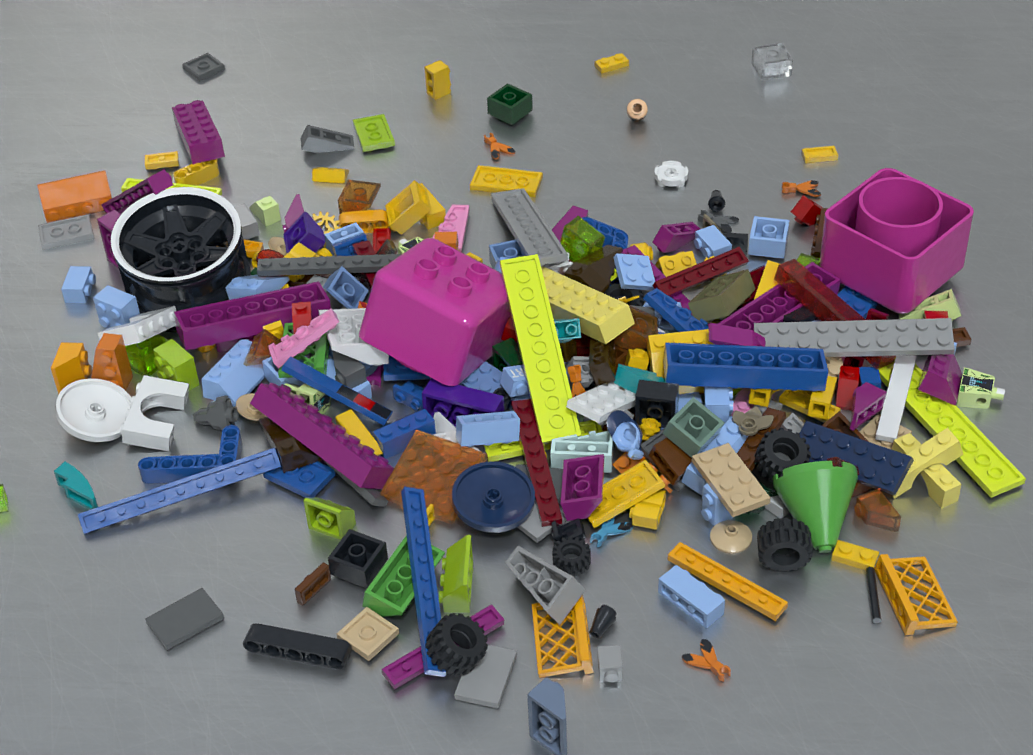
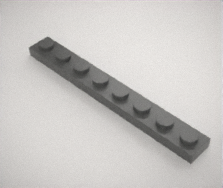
M402 254L258 259L257 275L333 274L341 266L349 273L377 272Z

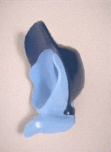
M613 411L607 419V428L615 445L619 450L628 452L629 458L633 460L642 459L644 455L641 449L643 433L640 426L624 411Z

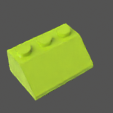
M466 535L447 548L446 558H442V570H445V574H441L440 578L443 591H439V604H443L444 613H470L473 552L471 535Z

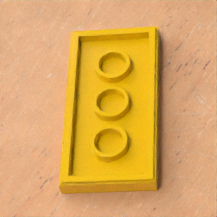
M478 165L470 183V190L496 193L524 188L529 197H536L543 173Z
M646 460L642 461L603 484V500L587 518L593 528H596L666 487L664 481Z

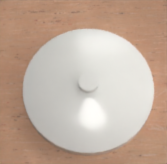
M82 379L70 383L62 389L56 400L55 414L60 425L68 433L79 439L91 442L111 441L122 436L120 434V426L122 423H125L126 411L131 408L132 398L123 388L110 381Z

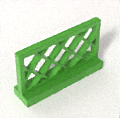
M285 323L283 337L287 334L289 337L294 335L289 332V330H293V323ZM326 333L316 343L307 346L304 352L293 357L297 360L301 359L304 361V364L310 365L313 369L325 375L327 374L330 345ZM310 352L314 354V356H312L309 359L305 357ZM281 366L278 370L279 378H291V375L281 370L283 367Z

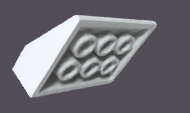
M366 308L333 309L339 323H337L334 329L326 332L331 349L369 365L380 366L388 364V354L364 342L359 337V330ZM319 310V315L328 310Z

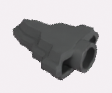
M227 395L217 397L216 401L210 402L207 408H201L193 414L195 422L202 425H210L213 429L221 430V432L226 426L235 425L239 418L237 407L232 406L231 400Z

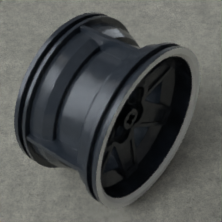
M178 187L165 189L156 195L154 193L149 194L129 206L118 218L112 231L111 248L120 271L125 292L136 296L140 314L175 306L176 311L227 301L229 297L225 287L234 278L251 275L237 211L225 198L205 189ZM176 326L165 330L166 332L177 333Z

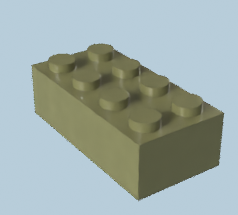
M746 269L716 277L688 303L692 316L699 321L702 318L708 323L713 322L714 319L724 320L729 317L732 312L737 310L738 306L744 303L745 299L751 297L750 294L755 290L749 270Z

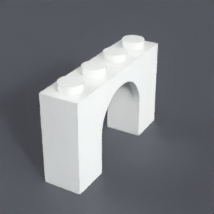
M172 306L138 314L129 318L130 323L110 327L98 332L99 339L102 338L104 333L122 335L125 346L140 343L176 326L174 316L176 308Z
M144 375L141 383L138 382L136 396H132L131 408L126 411L125 423H122L120 426L122 443L169 452L174 439V424L148 419L143 413L150 408L159 406L184 410L189 398V384Z

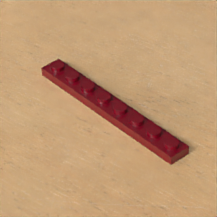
M531 398L511 401L512 410L520 418L519 438L529 478L534 486L535 502L541 526H552L551 522L555 520L558 524H562V515L543 443L538 431Z

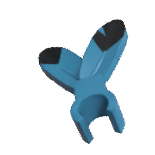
M614 516L602 523L601 529L591 535L590 543L593 540H598L597 547H600L607 539V536L629 532L633 525L629 522L614 524Z

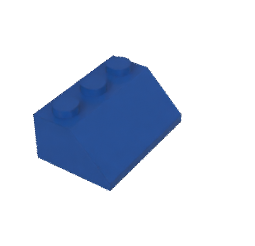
M422 409L370 433L383 452L381 457L388 459L426 442L429 435L436 434L435 420L426 409Z

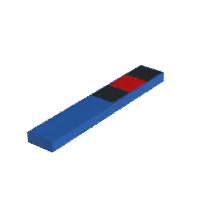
M291 356L281 369L292 377L382 425L387 423L393 413L392 410Z

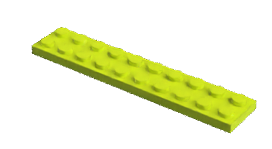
M538 254L500 260L499 264L542 443L549 444L552 443L554 438L575 434L579 437L581 436L576 412L566 407L568 400L572 398Z
M896 356L872 366L878 367L880 379L887 387L889 386ZM915 364L905 403L907 409L933 436L946 428L953 433L959 440L963 455L957 458L956 461L991 498L1025 484L1026 478L956 405L918 390L923 371Z

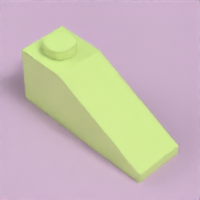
M952 289L926 298L907 314H899L900 319H923L924 311H948V318H951L952 321L961 316L960 307Z

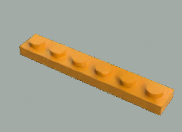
M681 542L668 554V561L687 570L689 573L774 621L788 608V602Z

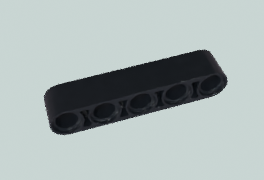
M254 623L250 626L243 641V647L252 653L333 669H343L352 650L350 643L342 639Z

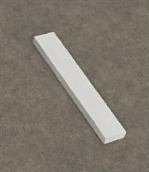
M915 355L896 356L876 433V440L893 443V440L897 439L917 356Z

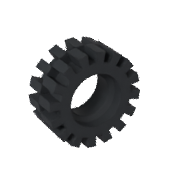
M572 536L566 540L564 537L561 539V542L558 540L556 546H553V566L570 575L574 573L575 576H578V572L583 574L585 569H589L591 550L589 544H585V540L579 541V537L572 540ZM568 554H575L579 557L575 559H568L564 556Z

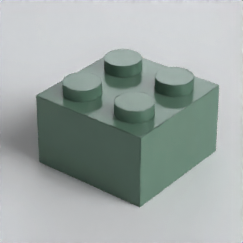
M693 397L668 422L663 434L692 458L693 455L701 453L715 439L725 422Z

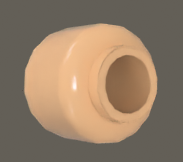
M634 99L628 103L627 115L631 120L641 121L646 117L648 107L643 100Z

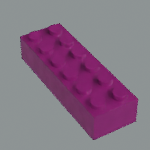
M195 100L189 104H178L172 107L175 125L192 164L225 157L222 139L203 100Z

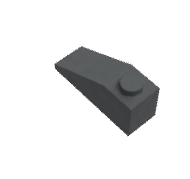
M311 125L306 126L300 138L301 150L323 153L354 149L353 135Z
M332 350L336 381L351 389L367 381L365 367L358 360Z

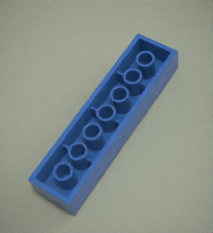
M665 343L663 360L665 383L692 387L810 390L813 392L825 391L828 367L823 349Z

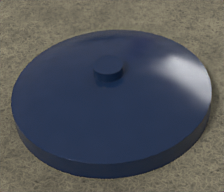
M491 461L475 464L464 470L457 477L453 485L452 505L457 516L468 526L480 531L496 533L514 529L528 519L534 508L535 490L531 480L523 471L507 463Z

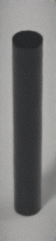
M873 567L866 568L872 621L873 623H880L881 613L875 570Z

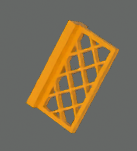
M888 554L879 555L874 570L905 635H913L915 630L956 627L958 621L926 557L890 559ZM921 564L924 571L922 572L912 567V565ZM894 566H899L905 569V571L901 573ZM909 571L910 573L918 576V580L916 581L913 578L907 576V572ZM921 579L931 583L932 587L929 588L920 583ZM903 580L912 585L911 590L903 586L901 581ZM915 588H918L923 592L927 593V595L923 597L922 595L914 592ZM930 595L939 600L940 604L938 605L929 600L928 597ZM909 597L916 599L921 604L919 606L915 605L910 601ZM925 604L934 609L935 612L932 614L923 609L922 606ZM940 612L947 616L948 620H943L936 616V614ZM919 613L928 618L929 621L920 622L917 614Z
M583 594L560 625L550 622L549 620L552 617L549 614L544 618L538 615V610L544 609L540 603L532 604L539 678L584 670L585 675L594 673ZM566 621L573 624L568 631L561 628ZM545 624L552 628L546 635L540 632ZM557 631L563 634L558 642L551 639ZM568 638L575 641L570 648L563 645ZM546 642L554 645L548 653L541 649ZM558 649L566 652L560 659L553 656ZM570 656L577 659L576 664L567 665L564 662ZM548 660L556 663L552 668L543 670V665Z

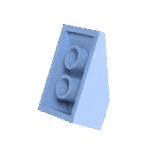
M250 275L234 278L225 288L229 300L279 290L290 279L289 276Z

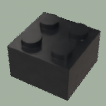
M639 380L635 396V421L637 424H643L641 422L643 418H653L661 423L659 428H665L668 422L678 413L679 384Z
M349 529L328 557L330 575L368 588L388 560L386 542Z

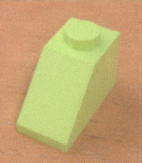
M271 196L262 198L250 206V210L265 226L281 221L279 205Z

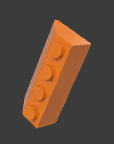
M105 170L37 184L47 223L104 211L102 204L112 199Z

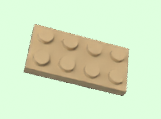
M729 443L692 456V463L732 517L770 504V496Z

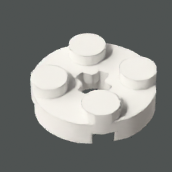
M678 161L662 162L661 166L658 167L657 165L655 167V180L661 187H683L688 179L687 166H681V163Z

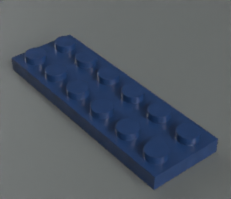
M809 421L805 422L799 433V437H804L807 440L805 444L810 446L809 452H811L809 462L832 461L835 467H842L841 462L853 464L857 468L858 483L892 495H896L914 461L912 456Z

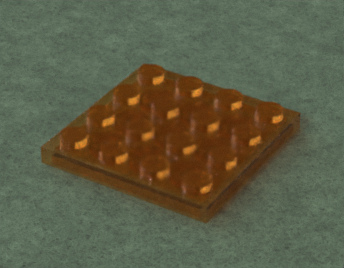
M416 429L381 490L380 495L389 502L403 506L401 491L404 486L424 490L426 508L430 503L433 504L435 518L453 524L457 517L452 505L454 482L467 468L486 462L488 455L466 446L461 447L460 444Z

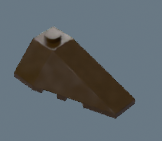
M606 245L575 261L564 274L572 280L604 293L610 286L611 276L615 273L613 257L616 254H622L623 249Z
M268 417L259 419V423L271 448L275 447L283 473L322 460L321 457Z

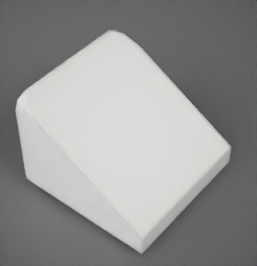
M779 496L770 497V504L765 505V509L780 519L789 513Z

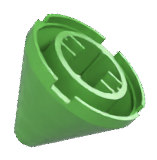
M832 461L809 462L784 469L783 476L778 478V474H775L773 477L774 490L793 518L804 522V525L809 527L812 546L815 550H819V553H829L832 551V548L836 547L858 480L857 468L853 464L841 462L842 467H835Z

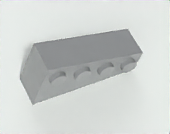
M520 546L516 547L505 562L544 610L559 625L586 590L573 576Z

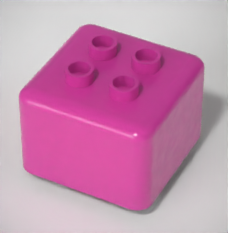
M880 169L826 210L819 266L840 278V283L895 313L907 314L963 268L974 210L970 205L896 169Z
M426 238L377 271L359 330V337L364 342L394 357L398 362L411 370L425 374L444 385H459L493 355L492 346L503 341L501 340L508 318L511 316L502 273L437 239Z

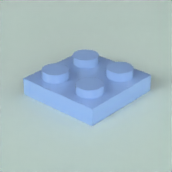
M616 254L613 257L621 289L654 290L652 285L655 279L649 256Z

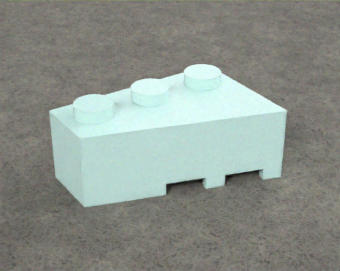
M591 431L589 435L578 437L575 434L552 439L550 453L551 468L563 469V463L566 459L604 454V473H612L614 441L609 431L600 433Z

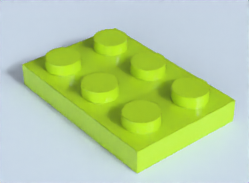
M384 114L353 119V126L363 152L395 146V140Z

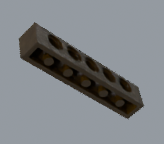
M590 337L589 368L596 385L615 381L616 337L607 344Z

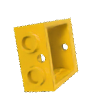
M415 180L385 205L390 229L394 232L397 231L401 235L431 211L427 189Z

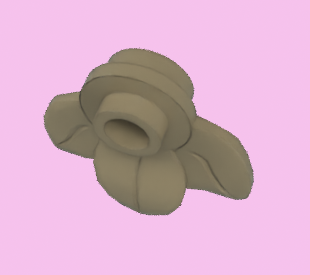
M757 406L746 413L735 411L732 417L733 422L739 426L740 433L746 436L755 435L759 430L770 427L774 419L773 415L762 416Z

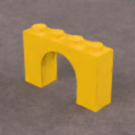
M827 377L825 391L797 390L807 395L810 399L807 416L827 420L837 377ZM751 389L749 404L768 407L772 395L776 391L783 389Z

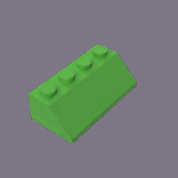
M407 535L364 593L362 607H368L381 617L402 615L414 599ZM431 545L435 569L445 555V552Z

